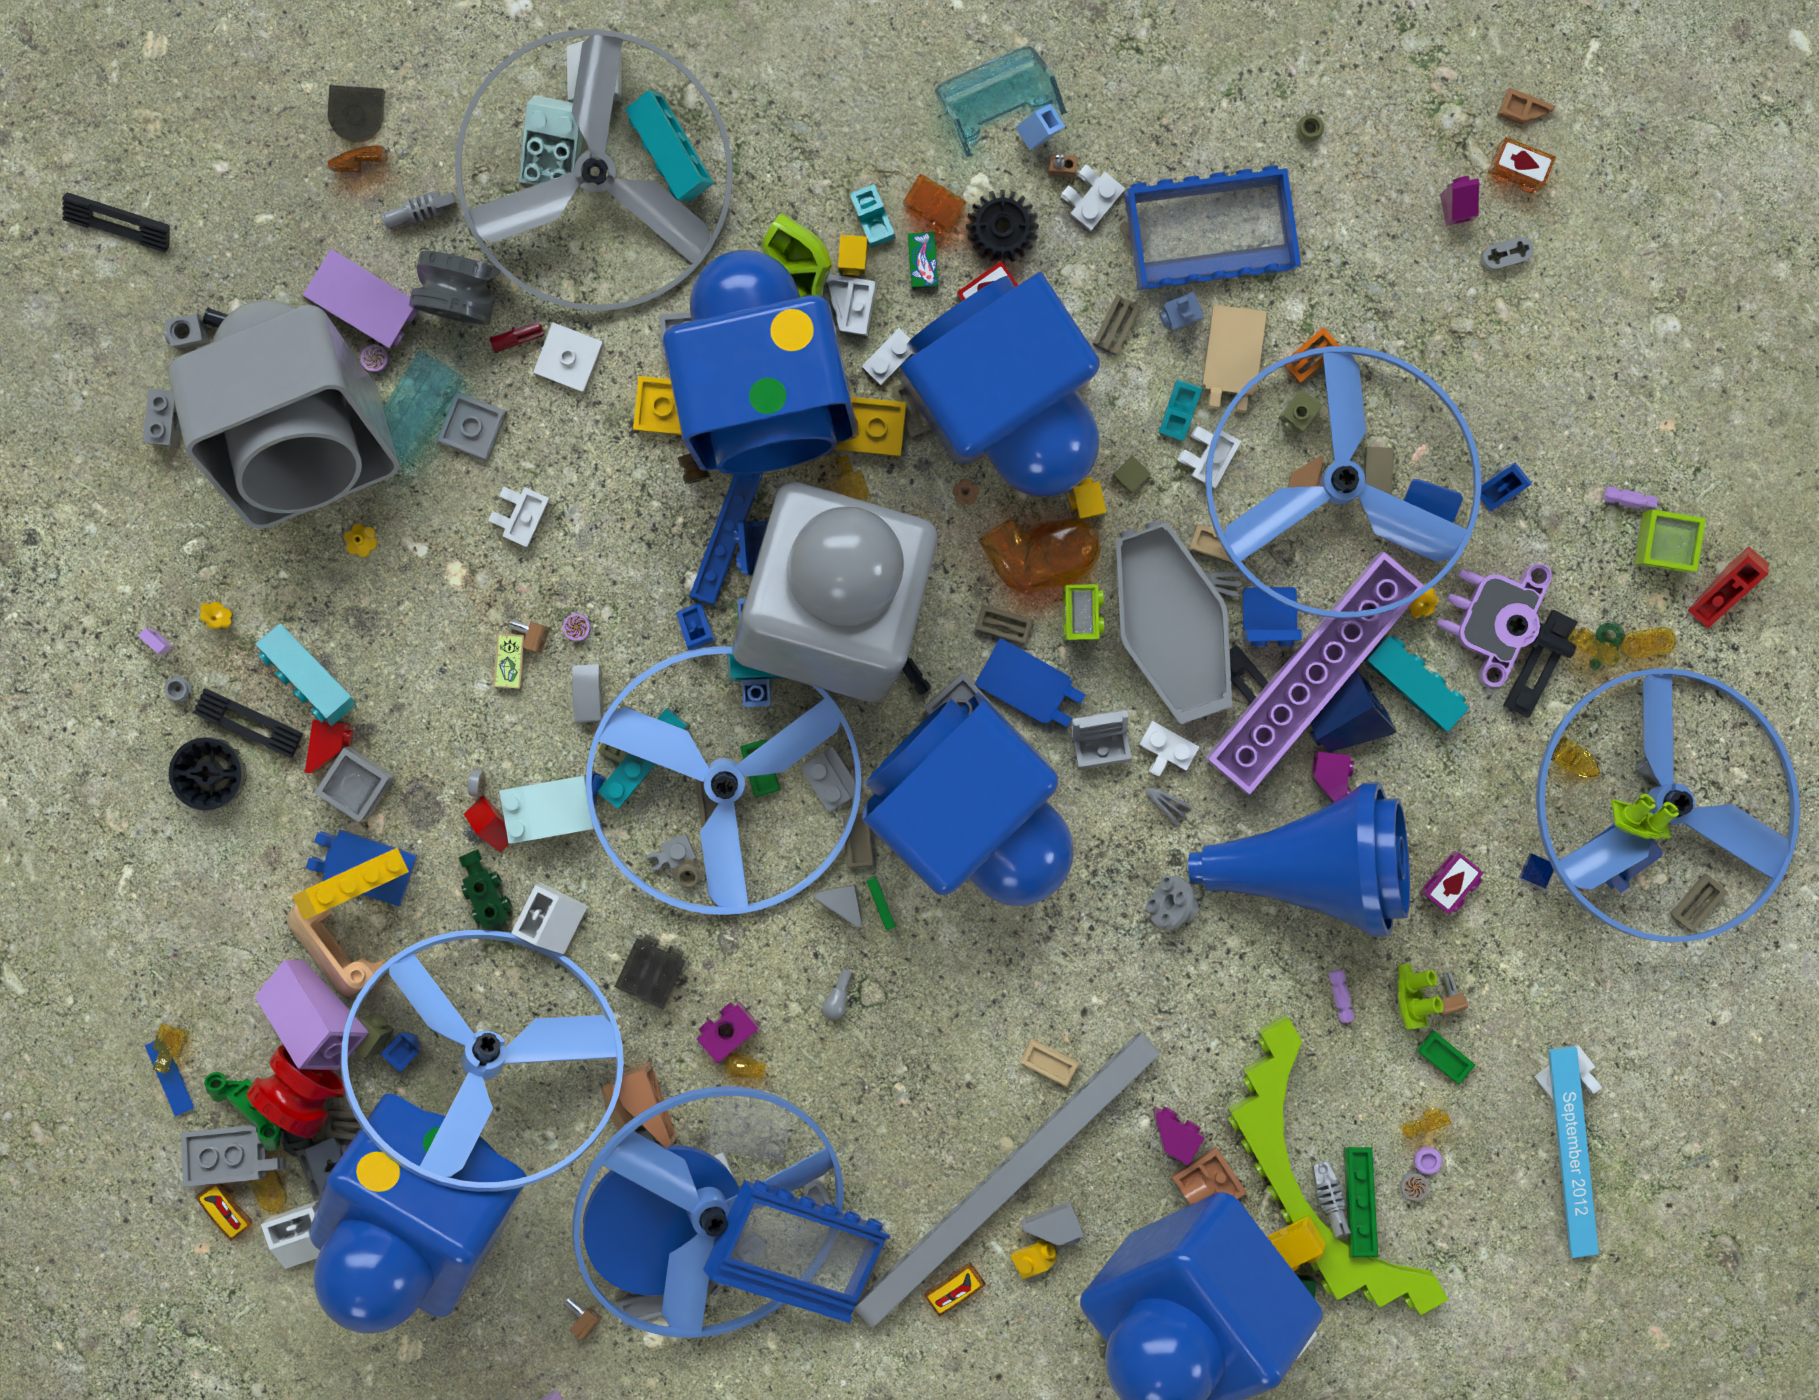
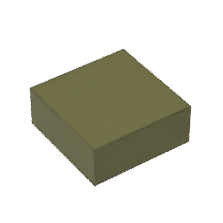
M1133 455L1113 474L1131 494L1151 475Z

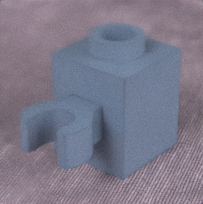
M1194 292L1164 303L1161 307L1162 312L1159 313L1163 326L1165 328L1169 327L1170 332L1197 323L1204 318Z

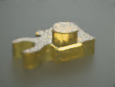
M1431 1108L1424 1111L1423 1116L1417 1117V1120L1405 1122L1400 1126L1403 1134L1409 1138L1424 1131L1427 1133L1450 1125L1451 1121L1448 1113L1443 1109Z

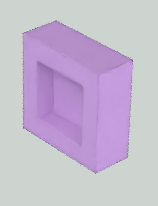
M144 628L138 635L157 654H167L173 647L153 628Z

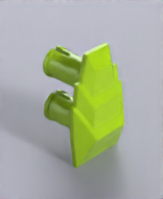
M1642 794L1633 804L1614 799L1611 800L1615 826L1624 833L1644 839H1670L1668 823L1676 818L1679 813L1677 807L1670 802H1665L1654 814L1650 813L1649 811L1654 809L1656 805L1654 804V799L1648 794Z
M1410 964L1398 965L1399 1014L1407 1030L1428 1027L1427 1015L1441 1013L1443 1011V1002L1439 996L1424 999L1421 988L1436 986L1438 981L1437 975L1432 969L1414 973Z

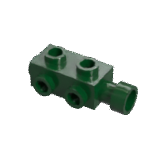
M478 849L458 857L462 868L465 867L469 875L462 879L464 884L461 885V889L466 900L470 899L474 907L472 915L476 924H481L483 929L491 927L492 930L507 925L506 920L511 917L509 912L513 910L508 896L503 897L499 887L502 886V881L498 872H492L490 867L483 869L480 862L482 857ZM476 883H482L484 885V891H477L475 887ZM486 908H493L495 915L488 916Z

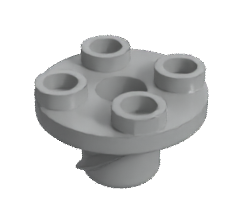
M1166 875L1161 879L1152 897L1148 899L1146 910L1150 912L1152 921L1156 926L1172 930L1179 927L1184 921L1189 923V921L1195 918L1198 912V902L1193 898V891L1188 881L1178 876Z

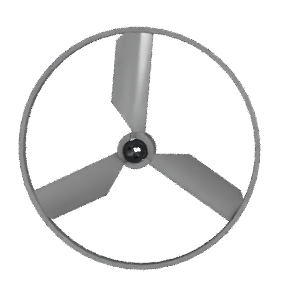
M579 29L560 32L529 43L511 54L490 73L475 93L461 124L456 147L455 172L459 201L465 220L482 251L507 278L522 289L551 303L573 309L594 311L627 308L649 301L675 287L702 262L712 248L723 226L731 198L733 176L730 144L724 123L708 92L681 62L666 51L645 40L616 31ZM590 36L582 43L571 112L590 151L583 153L577 159L574 172L468 210L462 184V149L472 112L484 91L504 68L528 51L562 38ZM623 40L650 49L676 66L699 90L714 115L724 144L727 180L721 214L711 237L708 226L656 181L614 179L616 174L615 165L612 159L605 154ZM582 165H584V170L581 174ZM592 167L599 168L600 173L598 176L591 175L590 170ZM580 185L583 189L590 192L607 190L692 264L673 281L643 297L614 304H581L557 299L525 284L496 259L482 239L494 243L558 220Z

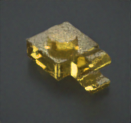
M848 455L837 458L844 476L836 479L841 494L858 500L869 497L870 493L862 471L853 472Z
M161 1023L152 1047L153 1050L159 1051L153 1070L162 1073L169 1072L172 1056H181L189 1031Z

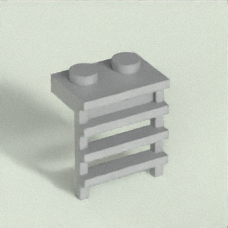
M1126 710L1072 719V738L1078 770L1132 761L1127 736L1129 717Z

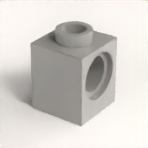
M196 313L165 320L167 328H164V337L171 347L182 350L210 344L207 326L203 324V316ZM189 326L190 333L188 337L182 339L180 336L182 328Z

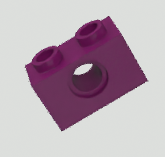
M740 1001L735 1005L730 1002L719 1011L721 1014L720 1018L715 1022L710 1019L698 1029L701 1032L697 1037L698 1042L716 1063H719L760 1027V1024ZM722 1024H730L734 1029V1034L731 1036L722 1035L720 1026Z

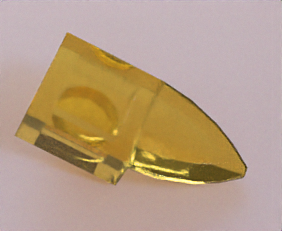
M1562 736L1554 749L1551 761L1577 776H1599V766L1594 757L1584 748Z

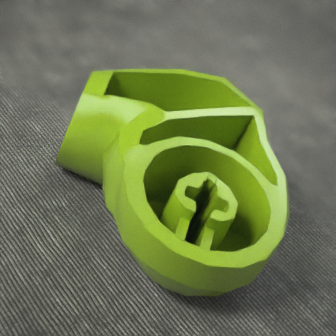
M781 212L768 229L760 247L764 254L779 261L789 271L797 285L800 297L808 295L823 297L824 285L832 267V261L827 248L812 231Z

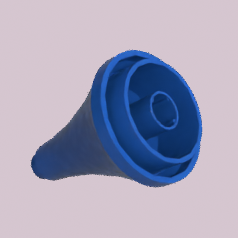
M1380 782L1362 783L1351 793L1326 807L1271 831L1229 842L1205 845L1202 852H1190L1188 857L1190 883L1192 885L1204 884L1206 890L1235 892L1276 899L1326 914L1354 926L1372 937L1390 936L1394 919H1407L1410 907L1409 849L1400 798L1386 799Z

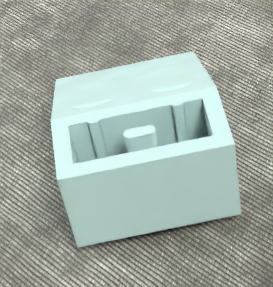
M536 95L527 102L519 182L538 185L574 172L576 161L580 156L583 135L571 113L573 103Z

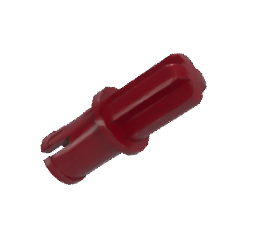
M539 321L517 329L512 327L511 331L489 337L495 354L517 345L520 348L523 343L543 337L544 329Z

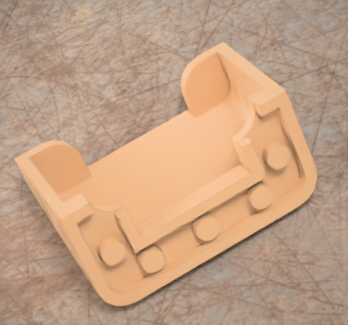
M295 904L287 917L289 928L341 996L349 998L359 994L367 981L385 964V961L382 959L378 962H369L365 957H362L352 963L322 923L332 912L328 909L304 921Z

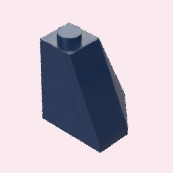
M1357 669L1310 723L1313 729L1310 732L1312 739L1318 746L1322 744L1329 752L1390 736L1397 732L1384 705L1380 704L1372 692L1373 688Z

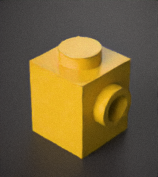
M1092 478L1084 479L1072 489V494H1068L1071 510L1076 509L1078 520L1107 513L1100 481L1093 482Z

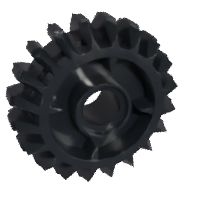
M1000 190V198H996L994 191L989 192L990 201L984 196L980 197L982 207L975 203L972 205V209L977 214L968 213L967 218L975 223L966 224V230L974 231L967 238L968 241L977 239L972 245V249L977 250L982 247L983 249L980 252L981 258L985 257L987 252L991 253L989 262L993 263L995 255L1000 256L999 261H1002L1004 264L1005 256L1009 255V259L1013 263L1016 260L1015 252L1023 258L1025 252L1022 247L1031 250L1033 245L1028 240H1037V235L1030 232L1039 229V224L1030 223L1037 219V213L1028 214L1033 205L1030 203L1023 207L1022 204L1025 201V197L1021 196L1018 201H1015L1014 191H1011L1009 198L1005 197V190ZM999 221H1005L1009 224L1010 229L1005 233H1000L995 229V224Z

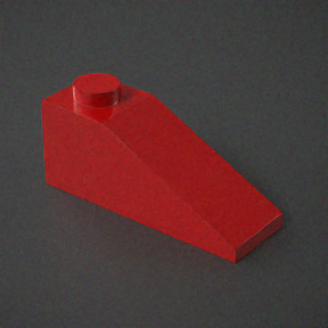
M1748 546L1727 565L1690 606L1688 611L1709 628L1769 574V563Z

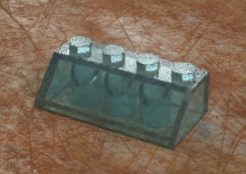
M420 349L383 407L399 465L408 469L415 462L449 407L455 392L459 391L466 379Z

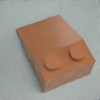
M651 1061L623 1070L622 1083L617 1100H621L623 1107L634 1118L655 1104L664 1101ZM668 1110L642 1124L664 1147L673 1145L677 1136Z

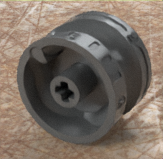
M420 251L417 274L423 286L412 289L409 306L416 310L451 320L478 325H490L496 296L490 294L487 284L494 280L501 273V270L492 265L453 254Z

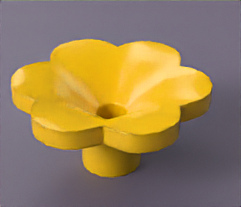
M362 524L353 525L351 531H347L344 535L347 551L350 554L367 557L370 550H374L378 546V542L374 538L375 530L372 527H364Z
M1430 588L1411 603L1408 609L1414 618H1419L1422 615L1429 616L1434 613L1435 606L1439 602V598L1435 595V590Z
M212 602L211 604L203 603L201 605L199 617L201 621L206 623L208 628L219 629L220 627L227 628L230 626L232 612L224 608L221 603Z

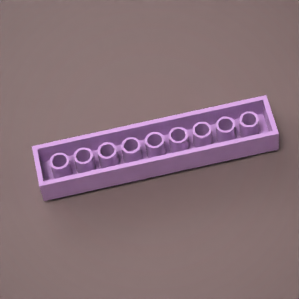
M1381 552L1373 558L1329 611L1354 612L1376 609L1402 600L1420 590L1424 585L1385 552ZM1414 600L1394 610L1374 616L1342 619L1324 617L1204 759L1244 793L1251 794Z

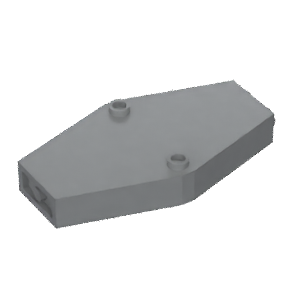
M1158 519L1145 524L1146 530L1136 533L1135 528L1121 532L1119 533L1121 538L1116 540L1120 633L1126 650L1178 722L1183 724L1232 707L1228 611L1224 599L1169 523L1165 522L1162 524L1161 520Z

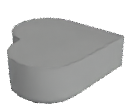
M815 1179L805 1185L804 1196L815 1200L816 1204L821 1206L824 1203L833 1205L824 1184L820 1180Z

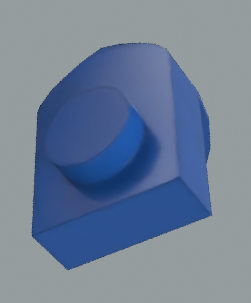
M400 1032L380 1055L398 1072H401L420 1052L419 1038L413 1033Z

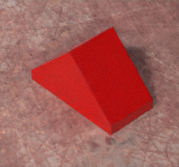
M483 795L464 813V816L477 836L501 853L509 845L504 816Z

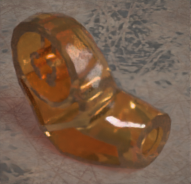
M1073 518L1041 522L1029 531L1024 530L1015 521L1009 519L987 532L978 540L993 569L1004 584L1026 596L1045 588L1063 587L1078 581L1096 564L1101 551L1099 537L1094 529L1084 521Z

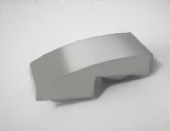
M599 664L572 666V688L575 722H601L603 717L601 667Z

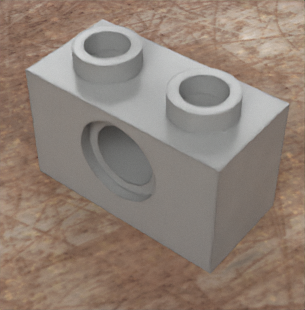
M148 388L143 443L180 448L181 427L172 391Z

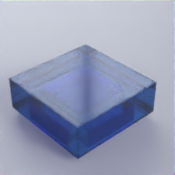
M1529 853L1519 878L1546 889L1554 869L1550 861Z

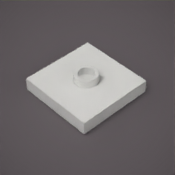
M552 322L533 373L585 393L604 343Z

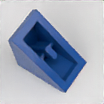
M1514 462L1506 465L1481 485L1480 499L1491 512L1529 487L1532 482L1517 463Z
M701 602L676 612L688 650H695L717 641Z

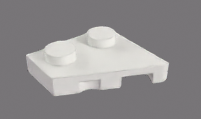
M829 274L826 282L828 283L832 305L837 315L836 319L839 330L844 333L868 336L878 283L876 281Z

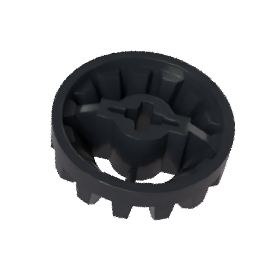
M214 737L197 738L185 743L176 751L169 766V782L174 794L182 803L197 810H213L227 806L228 803L240 795L239 791L246 782V779H244L246 765L241 761L239 756L241 753L238 749H234L229 745L228 741ZM210 755V761L196 765L202 757ZM215 755L222 757L228 763L230 769H224L220 763L216 762ZM205 770L213 771V773H219L220 775H213V777H210L205 774H198V772H204ZM230 778L224 788L215 791V784L220 783L223 779ZM199 785L209 786V791L204 790Z

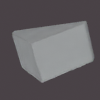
M855 884L817 891L814 896L815 899L859 928L862 923Z

